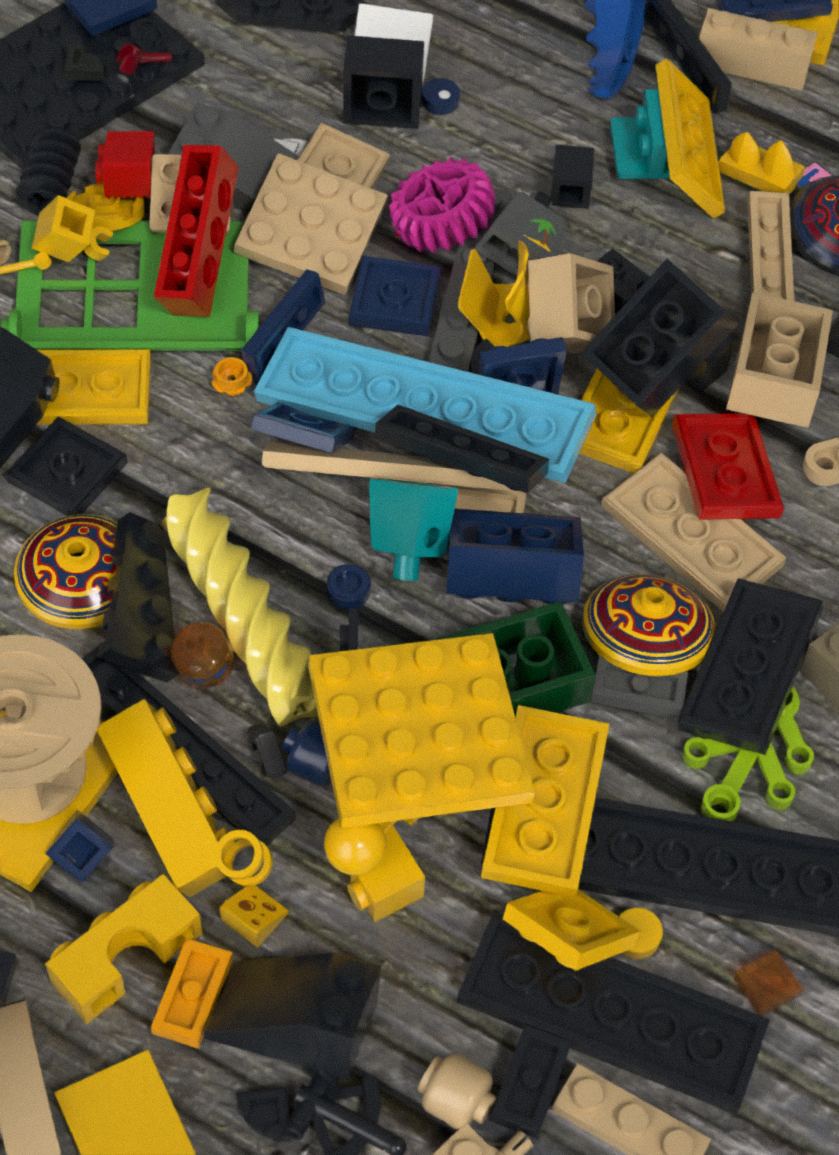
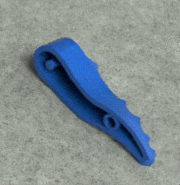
M588 0L584 3V8L596 15L597 23L586 36V40L598 49V54L588 63V66L598 73L589 80V83L594 86L588 88L587 91L593 95L611 98L625 84L638 51L647 0Z

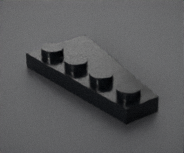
M129 512L118 520L112 562L116 565V573L114 577L109 579L107 593L112 596L110 610L104 613L102 628L107 630L106 641L99 645L98 658L164 682H169L179 675L163 527L160 524Z

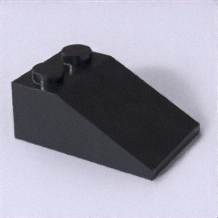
M336 953L237 961L205 1029L204 1039L349 1079L377 1007L381 965Z

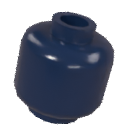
M312 718L308 720L302 728L294 724L282 746V750L289 753L286 759V767L291 773L316 786L323 787L331 781L319 719Z

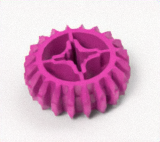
M450 157L443 163L436 159L434 164L428 167L422 164L421 170L417 173L408 172L409 179L398 182L399 190L391 194L392 203L389 205L395 231L406 242L408 247L415 246L419 252L428 248L434 254L442 247L449 252L452 245L459 243L464 246V240L467 238H477L478 229L488 228L487 220L495 216L493 209L496 205V196L489 176H486L485 171L477 163L470 164L466 158L456 162L453 157Z

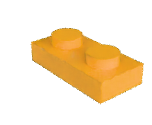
M185 939L151 1025L153 1035L200 1048L205 1029L211 1019L232 964V952Z

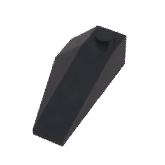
M0 327V468L44 416L48 403L55 401L60 385L59 378L55 376L51 359L2 327Z

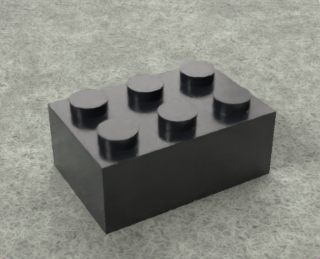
M666 259L587 345L581 354L638 408L653 417L733 331L738 323L669 259Z

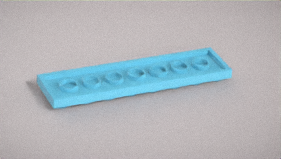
M288 327L254 390L258 402L269 405L280 402L314 417L348 424L352 427L375 432L377 421L396 405H401L549 458L548 474L544 478L566 483L597 414L595 404L291 327Z

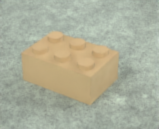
M752 292L742 329L726 409L809 428L820 392L833 310Z

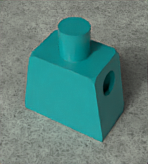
M370 478L371 546L374 550L394 554L393 579L418 581L420 558L442 557L446 552L458 488L423 482Z

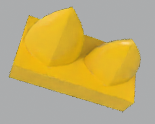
M749 132L738 135L732 141L729 150L719 159L718 163L720 173L764 192L790 194L795 189L796 183L805 174V166L792 160L791 154L782 140L774 143L766 150L757 145Z

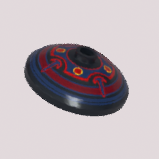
M839 175L814 180L798 192L790 207L791 238L799 252L816 267L838 276Z

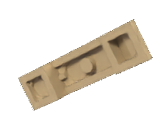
M22 1001L1 1007L0 1129L6 1155H62L27 1003Z

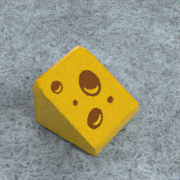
M257 886L243 888L219 907L221 920L257 948L289 914V910Z

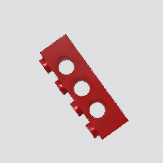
M221 145L183 146L154 292V298L174 316L210 317L239 169V166Z

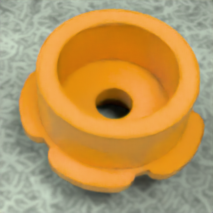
M228 357L220 360L212 372V377L214 378L212 386L221 394L224 393L229 396L240 395L244 393L245 387H249L252 383V374L248 372L247 365L238 358Z

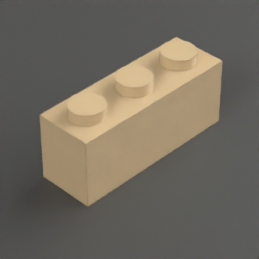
M708 8L699 39L724 73L803 91L818 32Z

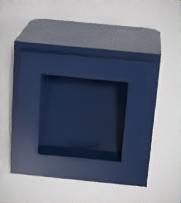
M76 810L45 854L83 883L114 847L113 838L84 814Z

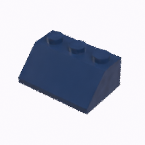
M455 508L449 535L446 593L456 594L465 599L490 596L500 597L502 600L509 602L533 599L543 600L549 604L559 601L562 604L567 602L579 603L584 560L581 517Z

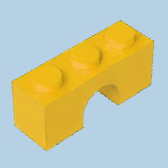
M164 874L153 882L146 881L132 891L127 902L115 911L109 910L99 915L92 922L89 931L75 941L69 940L64 942L52 953L50 960L45 963L50 982L87 1025L126 994L122 975L113 966L115 957L122 950L131 946H144L151 949L165 964L181 951L186 938L195 940L202 935L200 914Z

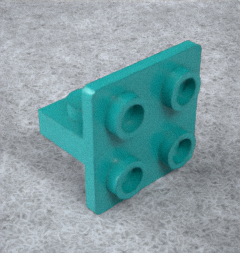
M647 89L644 91L642 106H636L635 117H613L610 121L616 176L618 179L670 178L659 89Z

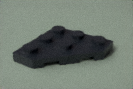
M215 0V3L237 23L341 32L357 23L359 3L369 5L364 0Z

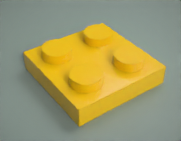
M579 889L576 898L540 891L507 903L503 920L519 930L523 938L536 942L553 954L560 964L574 970H579L635 948L640 934V930Z

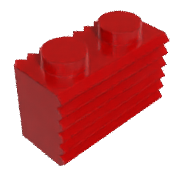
M107 131L105 144L98 145V161L95 164L97 185H104L105 197L108 199L111 196L116 199L119 196L124 199L127 196H130L132 199L135 196H138L140 199L143 196H146L148 199L151 197L152 156L155 155L154 131Z

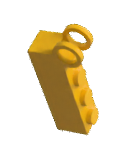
M143 699L100 724L97 732L175 887L180 892L190 898L225 877H229L235 883L245 887L259 885L267 879L273 867L271 851L263 842L248 831L234 830L229 832L225 827L218 829L212 817V814L217 812V807L204 786L199 789L197 788L191 774L197 771L196 766L184 747L177 749L171 737L177 731L163 707L156 710L149 702ZM254 847L252 863L243 870L235 871L234 859L237 853L243 848ZM263 859H264L263 867H262V869L260 870V872H259L257 875L251 877L252 875H254V874L259 870V868H260L261 865H262Z

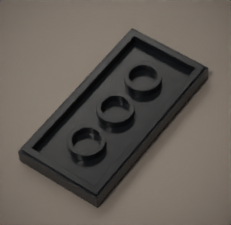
M738 578L677 721L678 730L766 755L823 611V600Z

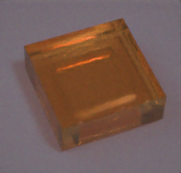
M776 949L740 968L733 977L760 1016H765L801 996L803 991L802 986Z

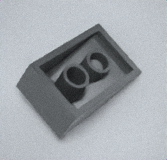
M196 103L168 153L170 155H182L184 145H221L239 166L233 195L234 207L249 212L277 154L280 153L295 160H298L300 157L236 114Z

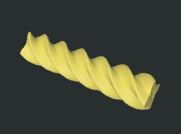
M207 487L192 495L173 494L169 497L167 514L160 525L168 532L172 547L178 556L187 564L192 581L207 598L211 613L226 630L231 647L247 665L251 681L267 699L273 718L279 727H283L299 718L318 717L308 668L311 651L305 646L288 641L291 620L289 615L267 607L270 584L264 579L247 574L250 552L248 548L234 545L227 541L230 519L226 515L214 513L208 509L211 488Z

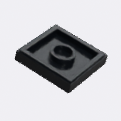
M58 416L11 467L6 476L10 484L66 516L83 514L128 463L127 454Z

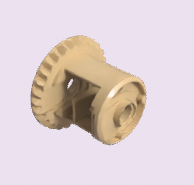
M33 635L0 636V711L5 707L7 715L0 717V820L12 823H33L60 813L79 794L86 776L87 765L84 752L89 745L93 744L97 728H100V714L102 710L100 692L96 679L87 664L64 645Z

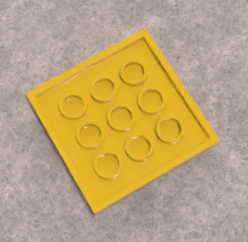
M493 633L309 655L308 668L341 828L533 803L535 790Z

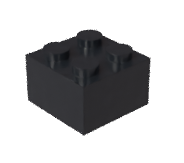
M348 35L343 67V124L419 129L423 86L424 41Z

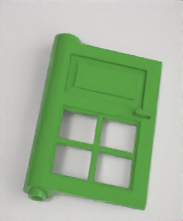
M22 221L19 262L34 259L35 255L40 253V251L32 249L38 221ZM139 221L131 227L112 231L113 236L107 242L96 239L97 244H141L139 280H95L96 260L91 259L89 256L86 280H43V270L38 269L37 266L19 270L15 310H10L9 318H2L1 327L36 350L150 349V351H241L259 329V310H248L249 259L234 253L235 242L245 221H231L230 233L225 236L210 317L174 316L154 298L166 233L153 234L150 230V221ZM42 290H86L84 327H39ZM95 290H138L137 327H93Z

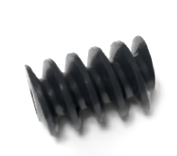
M48 128L34 135L23 172L20 176V182L16 189L17 199L21 206L37 216L58 195L64 198L68 197L67 191L71 186V179L75 173L74 168L78 163L81 144L74 135L61 129Z

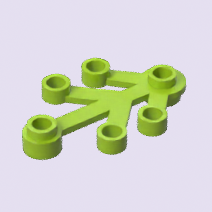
M793 686L777 728L788 749L784 758L785 767L791 773L800 775L810 770L814 760V752L805 744L794 719L800 706V699ZM694 737L686 742L682 758L684 763L693 769L705 767L712 757L739 751L722 784L712 785L705 791L701 803V812L704 817L732 822L735 820L741 805L738 793L756 759L768 785L765 794L768 805L776 810H785L791 806L796 790L794 785L786 779L772 743H770L767 753L764 755L712 739ZM699 749L704 753V756L695 757L690 753V750ZM792 755H802L806 762H796ZM782 790L788 797L784 799L778 798L774 795L773 791ZM721 805L727 812L719 813L713 810L712 806Z

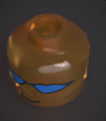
M206 622L191 623L179 631L171 645V659L181 677L191 686L202 689L215 687L224 682L233 670L235 664L234 650L224 632L214 624Z

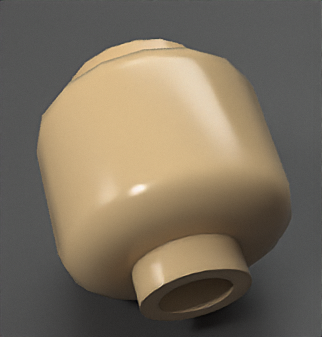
M451 1053L444 1059L437 1056L426 1070L418 1086V1092L423 1094L422 1105L424 1110L456 1130L465 1127L467 1124L470 1125L473 1120L482 1124L497 1099L496 1096L489 1093L492 1087L491 1073L459 1053Z

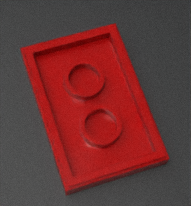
M743 413L674 415L672 427L699 520L781 518L784 506L754 415Z

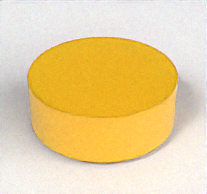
M631 908L624 911L619 917L640 930V934L635 948L622 952V954L633 959L650 957L659 948L663 936V927L659 918L644 908Z

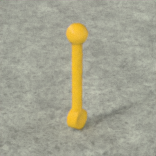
M40 252L35 255L34 259L0 266V275L36 266L40 270H45L50 267L52 261L47 253Z

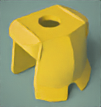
M518 240V272L515 283L494 284L477 250L472 249L458 300V308L461 313L479 331L483 340L488 339L495 347L515 346L531 338L527 326L530 316L529 291L527 287L529 253L526 244ZM510 313L516 322L507 324L505 319Z

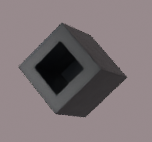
M555 145L551 206L589 209L593 181V147Z

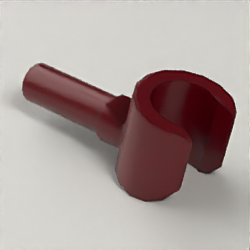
M128 43L121 47L115 60L116 62H121L119 67L121 72L134 74L139 62H171L172 56L170 52H142L137 46Z

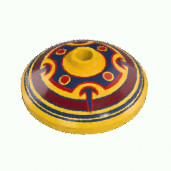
M77 514L53 520L31 534L20 548L14 566L15 585L24 606L40 620L60 628L88 629L103 625L104 613L110 610L112 596L107 593L109 579L114 577L116 573V565L112 562L118 522L98 515ZM75 553H84L78 557L71 556Z
M653 574L626 575L600 585L587 599L582 618L586 639L602 658L623 670L646 676L675 675L696 667L703 661L716 631L714 616L701 597L687 586L675 580Z

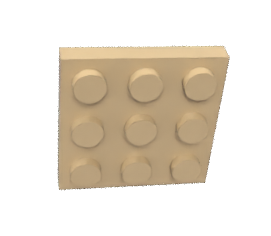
M278 153L235 242L234 253L298 278L301 277L306 269L318 272L322 287L346 295L362 255H364L386 205L388 195Z

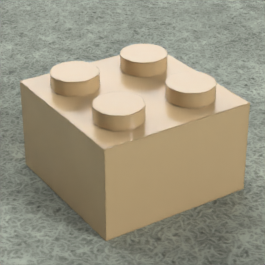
M572 253L528 261L527 287L529 291L530 316L527 326L531 335V341L539 338L553 339L562 337L567 352L573 354L581 353L615 316L613 266Z

